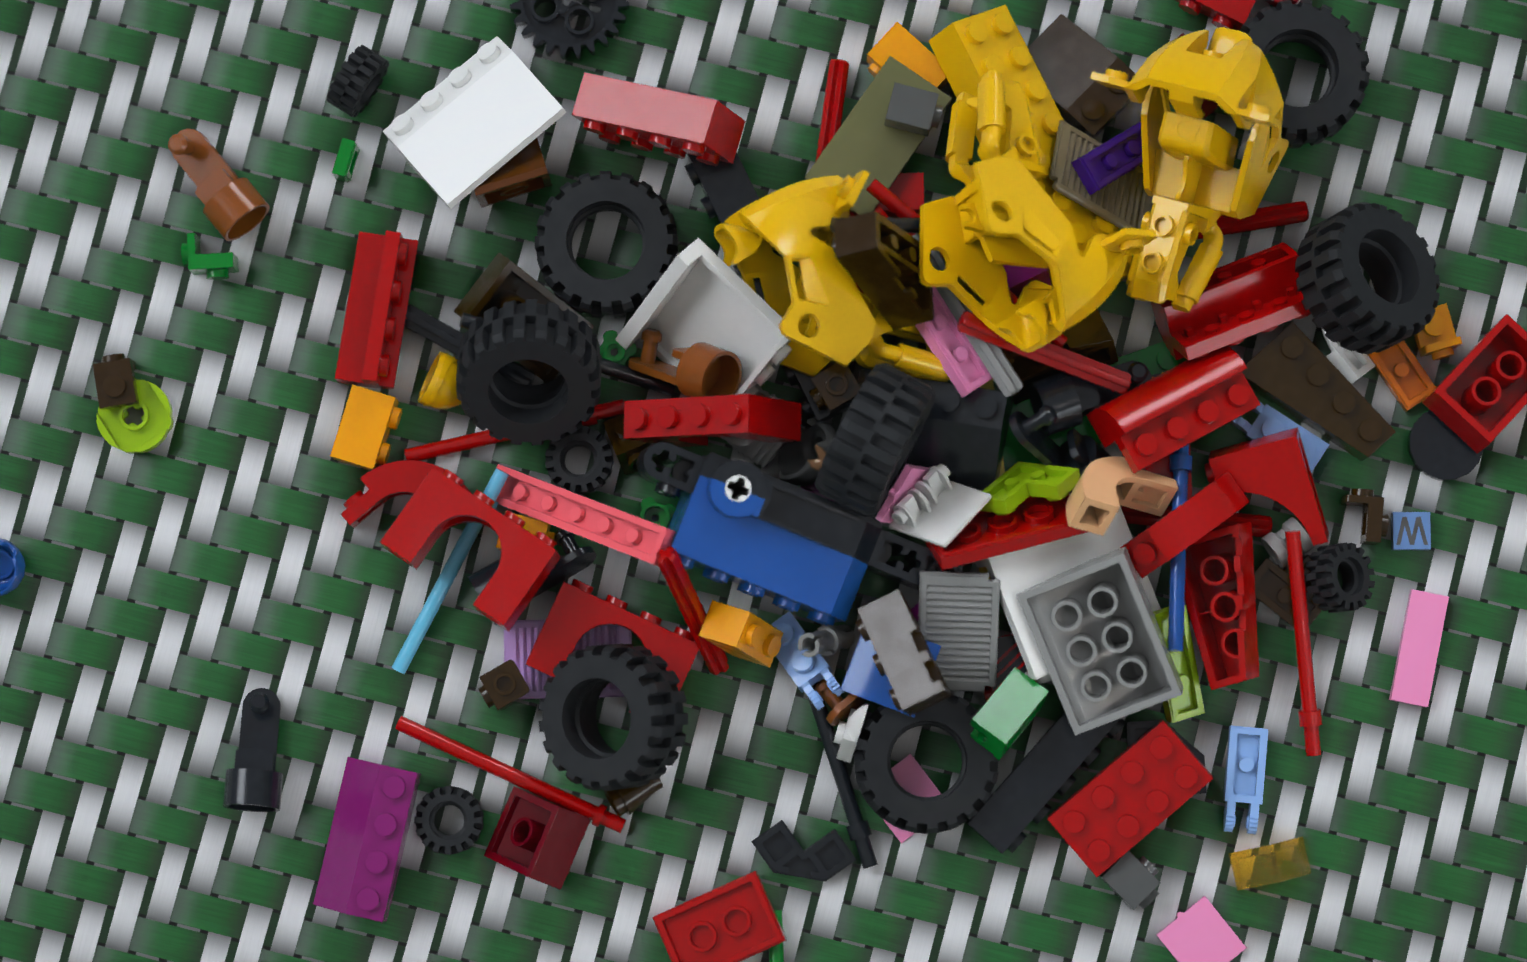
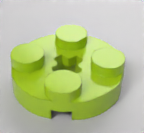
M135 379L139 404L101 410L98 407L96 422L101 435L111 446L128 454L145 453L158 447L166 439L174 423L173 409L168 396L157 385L142 379ZM132 406L136 410L142 408L145 414L141 417L142 423L136 425L134 422L126 423L125 419L129 416L128 409Z

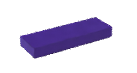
M1141 121L1071 162L1089 195L1099 191L1143 164Z

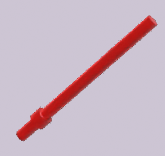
M623 399L596 405L591 418L586 422L582 421V425L598 424L597 420L624 414ZM490 430L406 448L404 453L406 460L421 461L510 439L504 437L502 440L490 436Z
M1300 530L1286 531L1285 536L1302 710L1298 711L1299 726L1304 728L1306 756L1321 755L1319 726L1322 725L1321 709L1317 708L1301 533Z

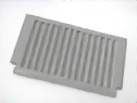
M920 571L918 626L925 640L941 646L936 663L950 691L985 692V686H996L1000 580L989 579V573Z

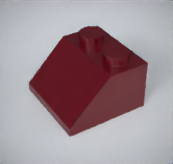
M513 787L484 856L531 879L561 890L591 820L522 789Z

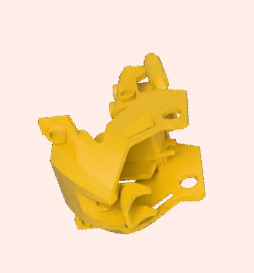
M1219 27L1214 31L1207 50L1209 30L1195 31L1166 43L1146 59L1131 82L1127 81L1128 74L1108 68L1105 75L1092 72L1090 78L1103 86L1126 91L1131 102L1142 103L1143 188L1147 196L1153 197L1151 202L1153 206L1151 212L1147 211L1144 214L1140 229L1156 230L1157 238L1145 245L1142 252L1133 255L1126 280L1128 285L1126 295L1133 299L1144 302L1146 300L1157 304L1170 300L1174 310L1189 313L1192 306L1198 303L1223 255L1221 251L1224 241L1223 233L1216 221L1221 215L1243 219L1255 214L1289 145L1287 139L1281 138L1284 102L1274 73L1265 55L1258 46L1252 43V39L1248 34L1225 27ZM1203 99L1215 101L1226 113L1232 115L1238 128L1248 130L1253 125L1247 140L1240 169L1233 167L1238 139L1215 123L1203 120L1205 115L1201 110ZM1169 100H1170V102H1171V104H1172V106H1173L1175 112H1173V111L1170 110ZM1201 232L1203 242L1200 243L1179 284L1178 271L1188 246L1195 244L1198 233Z
M990 70L981 77V82L978 83V97L963 91L957 96L956 102L952 105L945 160L948 163L950 175L966 186L955 196L927 202L920 206L919 278L926 287H947L993 332L1020 348L1023 352H1033L1049 344L1065 330L1079 323L1095 311L1117 286L1126 267L1127 255L1142 252L1145 245L1157 238L1156 230L1125 227L1111 236L1098 233L1088 240L1084 254L1081 256L1078 251L1072 224L1036 181L1045 174L1044 166L1040 165L1042 162V150L1034 136L1035 116L1032 112H1029L1027 98L1020 83L1011 81L1005 84L1001 79L999 71ZM978 116V131L981 132V142L977 153L982 161L976 162L971 166L968 162L972 160ZM931 250L939 251L944 256L946 262L944 270L940 271L932 266L930 262ZM1003 265L1050 268L1053 286L1036 280L1031 281L1024 286L1015 305L1010 299L1007 273ZM958 277L984 301L983 305L958 282Z
M862 170L854 177L847 175L844 179L839 175L824 176L788 185L742 207L728 217L724 223L715 227L714 236L724 252L723 262L728 266L732 264L737 265L743 281L755 292L756 288L753 278H759L765 302L783 318L779 324V331L784 337L791 340L788 345L792 348V351L780 365L814 377L831 360L845 367L855 358L860 366L871 370L877 364L886 363L915 378L940 382L950 380L941 362L933 354L916 326L912 325L893 330L868 297L859 291L853 278L837 260L833 251L832 239L835 233L830 229L831 219L833 217L849 216L850 208L855 204L870 174L869 172ZM774 247L783 256V258L775 254L772 251V248ZM798 261L799 267L795 266L793 262ZM889 334L926 344L927 351L902 343L897 346L887 344L881 335Z

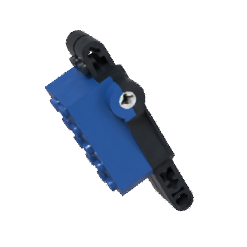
M659 442L646 447L637 457L636 467L638 473L643 479L656 485L654 489L656 493L671 499L680 497L668 529L676 531L671 547L676 549L686 570L688 568L692 569L694 566L704 570L702 576L721 584H727L728 581L739 584L737 590L756 598H763L766 595L774 598L772 604L787 611L798 612L799 609L808 612V619L822 625L833 626L834 622H846L866 570L919 591L920 571H935L936 567L941 568L929 548L882 530L881 522L871 516L864 517L839 503L762 473L758 467L749 461L730 460L713 452H710L707 456H700L666 442ZM662 455L661 462L666 465L675 462V460L678 462L675 463L672 469L665 467L656 471V463L651 461V458ZM904 555V561L909 564L907 568H904L902 562L888 560L891 556ZM960 565L942 571L963 572V568Z

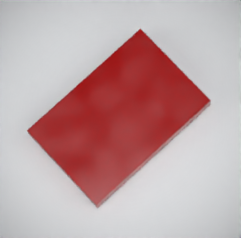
M753 871L652 917L671 962H740L787 941L757 871Z

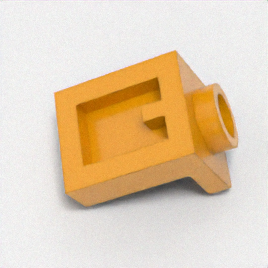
M1447 303L1437 305L1434 308L1435 313L1430 323L1426 324L1422 331L1414 335L1420 357L1431 355L1433 361L1455 355L1453 349L1462 344L1461 337H1456Z

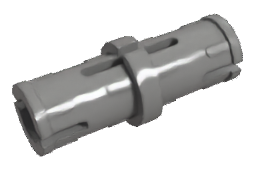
M845 624L837 627L822 626L815 632L801 635L798 640L799 651L808 649V651L802 654L805 657H814L819 654L822 656L834 655L835 651L847 649L853 645L855 633L854 631L845 633L844 631H848L851 628Z

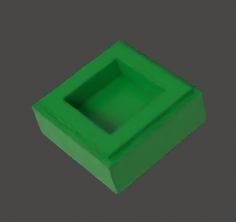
M342 137L332 170L335 179L347 183L351 181L360 152L358 145L353 140Z

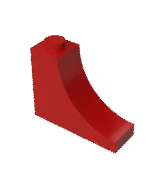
M1298 427L1210 452L1209 463L1204 464L1209 484L1228 471L1243 492L1268 497L1290 510L1305 527L1313 546L1328 542L1329 530Z

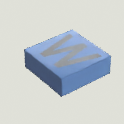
M1392 512L1391 550H1431L1430 512Z

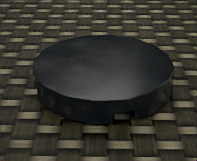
M1431 410L1423 413L1416 420L1408 436V453L1414 466L1425 475L1438 481H1452L1469 474L1479 463L1484 451L1483 449L1477 454Z

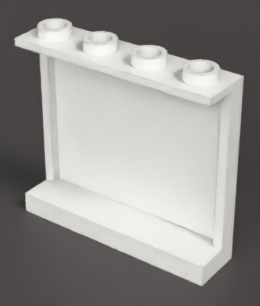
M699 238L676 256L615 339L626 350L638 339L642 342L644 341L641 339V335L645 329L659 330L662 334V341L658 343L656 356L663 362L678 367L680 359L672 357L674 348H685L699 342H704L730 351L738 356L742 366V378L735 395H757L759 389L755 385L762 386L776 371L771 365L773 363L776 366L779 365L792 351V348L788 345L791 340L784 337L779 331V324L783 318Z
M1121 506L1103 536L1087 532L976 561L978 568L987 567L991 579L1000 580V603L1028 671L1024 674L1036 680L1038 684L1052 679L1017 594L1085 562L1118 550L1125 543L1133 539ZM1137 572L1152 611L1161 609L1148 575L1141 578Z

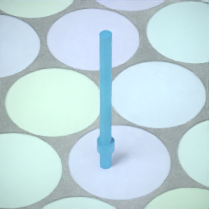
M498 468L493 472L483 492L495 502L492 506L494 509L499 504L496 502V499L509 474ZM466 524L392 665L394 670L402 674L406 673L483 526L482 524Z

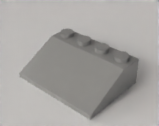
M1126 546L1085 562L1017 594L1075 736L1182 695V681Z

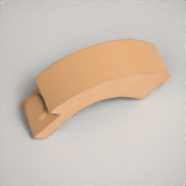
M1110 456L1094 460L1086 467L1067 499L1066 517L1068 526L1103 536L1120 506L1162 517L1178 490L1176 479L1145 470L1133 474L1124 457Z

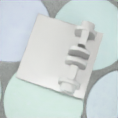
M943 464L931 466L928 473L922 478L923 481H917L915 489L911 488L907 495L893 507L894 513L891 515L893 521L890 523L889 528L946 548L992 498V495L950 481L948 478L950 470Z

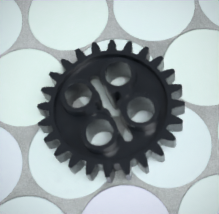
M519 0L510 5L511 12L522 13L514 19L515 26L527 25L521 34L524 39L535 36L532 44L534 49H538L545 43L547 56L550 57L557 48L560 49L562 60L566 59L569 50H574L575 56L579 60L581 59L583 48H587L592 55H595V43L599 42L607 48L609 45L606 35L619 36V31L614 24H626V17L619 10L630 9V4L626 0H577L582 4L600 7L601 10L597 13L575 1H571L569 6H565L563 0ZM543 2H551L555 5L556 9L551 16L544 18L536 14L538 5ZM585 15L590 19V24L586 29L578 31L570 26L575 16Z

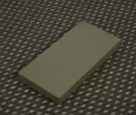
M891 56L804 179L808 180L839 175L844 179L847 175L854 177L862 170L869 172L870 174L855 204L850 208V211L855 215L873 212L880 202L866 191L867 187L876 178L886 188L890 189L926 137L884 126L894 84L899 83L938 93L937 105L944 106L942 113L952 100L950 96Z

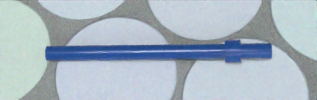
M1189 445L1170 455L1169 471L1173 472V479H1176L1178 490L1172 498V511L1184 503L1188 497V473L1192 472V456L1189 455ZM1186 549L1170 559L1168 651L1170 652L1183 651Z

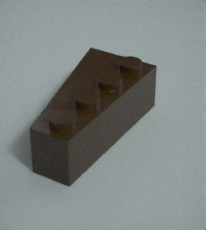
M1291 322L1246 364L1247 369L1243 371L1251 388L1260 393V396L1280 406L1292 414L1291 416L1303 424L1309 425L1321 433L1323 437L1360 461L1371 456L1396 432L1294 322Z

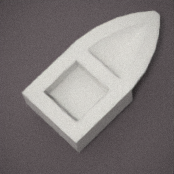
M1321 328L1327 345L1332 351L1326 358L1351 384L1376 366L1367 354L1358 353L1356 350L1353 352L1340 347L1341 342L1339 341L1337 343L1332 342L1325 336L1326 331Z
M865 704L857 710L851 708L847 722L839 721L833 741L840 744L836 759L851 763L869 704Z

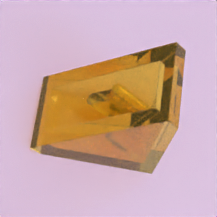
M1303 836L1228 853L1237 890L1279 883L1311 874Z

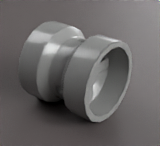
M1293 517L1282 523V529L1276 533L1269 532L1261 538L1265 550L1281 569L1288 566L1286 531L1300 530L1302 554L1314 548L1305 529Z

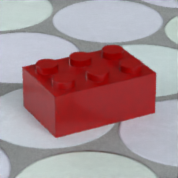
M1508 314L1487 332L1422 402L1477 454L1488 446L1527 404V332Z

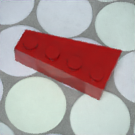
M1252 521L1209 532L1186 548L1185 602L1211 690L1260 677Z

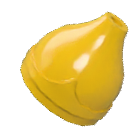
M441 351L437 354L422 384L418 403L435 409H449L461 405L456 392L458 360L455 357Z

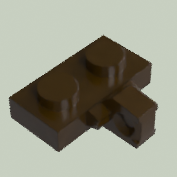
M1306 555L1303 559L1304 575L1311 573V570L1306 568L1307 562L1313 561L1310 555ZM1266 558L1254 572L1256 599L1294 628L1289 568L1287 566L1282 570ZM1305 581V586H1311V581ZM1306 588L1310 626L1322 610L1319 609L1320 604H1314L1311 600L1314 595L1312 593L1308 594Z

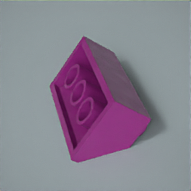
M347 757L313 905L379 922H386L388 920L421 773Z

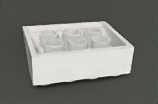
M496 36L493 40L481 46L478 52L463 65L455 68L434 89L426 92L404 114L397 116L383 130V133L409 165L445 204L452 209L567 112L516 54Z

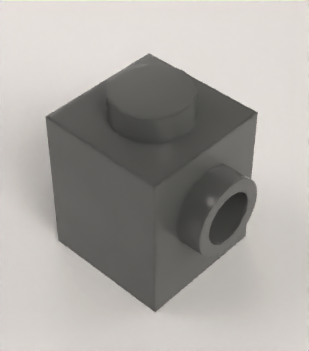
M895 83L884 126L928 137L930 127L938 128L944 106L937 105L939 94Z
M1130 851L1126 852L1098 876L1133 910L1138 905L1142 909L1146 908L1159 894L1155 888L1160 882L1154 877L1159 871L1144 856L1138 860Z

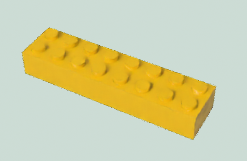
M1003 5L952 22L931 38L928 42L956 98L963 91L978 97V83L981 82V77L990 70L999 71L1001 79L1005 84L1011 81L1020 83L1027 98L1029 112H1032L1035 116L1034 136L1042 150V162L1040 165L1044 166L1045 174L1036 181L1072 224L1079 254L1083 256L1088 240L1094 235L1104 233L1111 236L1118 232L1119 229L1115 225L1052 189L1053 180L1049 178L1059 121H1064L1007 6ZM977 116V124H976L975 136H976V138H977V140H978V142H979V144H980V142H981V132L978 131V116ZM1127 255L1126 267L1119 282L1128 276L1133 259L1132 255ZM1048 268V270H1049V275H1050V279H1051V284H1052V286H1053L1050 268Z

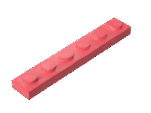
M497 465L498 469L509 474L496 499L499 505L656 566H659L656 556L658 550H665L667 547H671L676 533L674 530L506 466Z

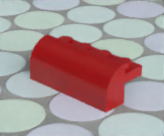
M387 230L385 235L359 231L335 373V380L338 383L379 389H394L418 240L405 239L400 232Z
M1282 242L1216 268L1198 303L1192 306L1189 313L1174 310L1170 300H1166L1162 304L1151 302L1158 330L1171 355L1176 360L1183 357L1188 361L1201 359L1209 355L1210 352L1222 347L1238 345L1245 338L1257 333L1273 331L1278 325L1292 319L1308 317L1311 312L1309 309L1305 310L1301 302L1304 299L1302 292L1297 290L1296 280L1299 277V273L1295 272L1296 258L1299 257L1297 252Z
M1225 346L1210 352L1204 358L1184 361L1094 409L1086 416L1104 448L1116 442L1133 474L1252 411L1261 404L1243 374V371L1247 369L1246 364L1232 348Z

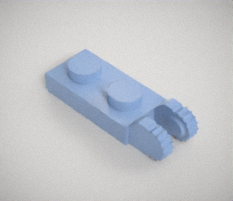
M1261 402L1260 406L1252 410L1258 414L1252 425L1242 416L1229 422L1246 434L1245 437L1249 440L1298 427L1311 473L1330 445L1268 404L1263 405Z
M790 611L770 624L783 632L781 648L776 656L801 693H806L818 711L825 705L823 704L822 697L812 686L821 679H825L826 685L837 697L844 693V691L840 690L841 686L831 674L833 671L821 654L814 657H805L802 654L808 651V649L799 651L798 640L801 635L805 634V631Z
M1229 726L1223 801H1226L1223 819V831L1232 832L1235 827L1236 802L1249 803L1245 824L1247 834H1256L1259 805L1263 804L1268 729Z

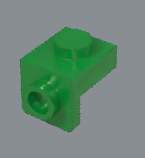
M187 233V243H182L181 256L183 265H188V270L194 275L206 274V279L223 280L229 278V273L239 272L238 257L233 252L201 254L199 236L196 233Z

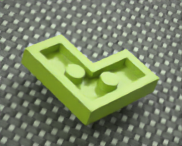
M1017 462L983 490V492L991 494L992 498L980 511L993 512L999 516L1013 513L1017 506L1030 496L1046 498L1049 501L1062 500L1068 496L1080 479L1079 468Z

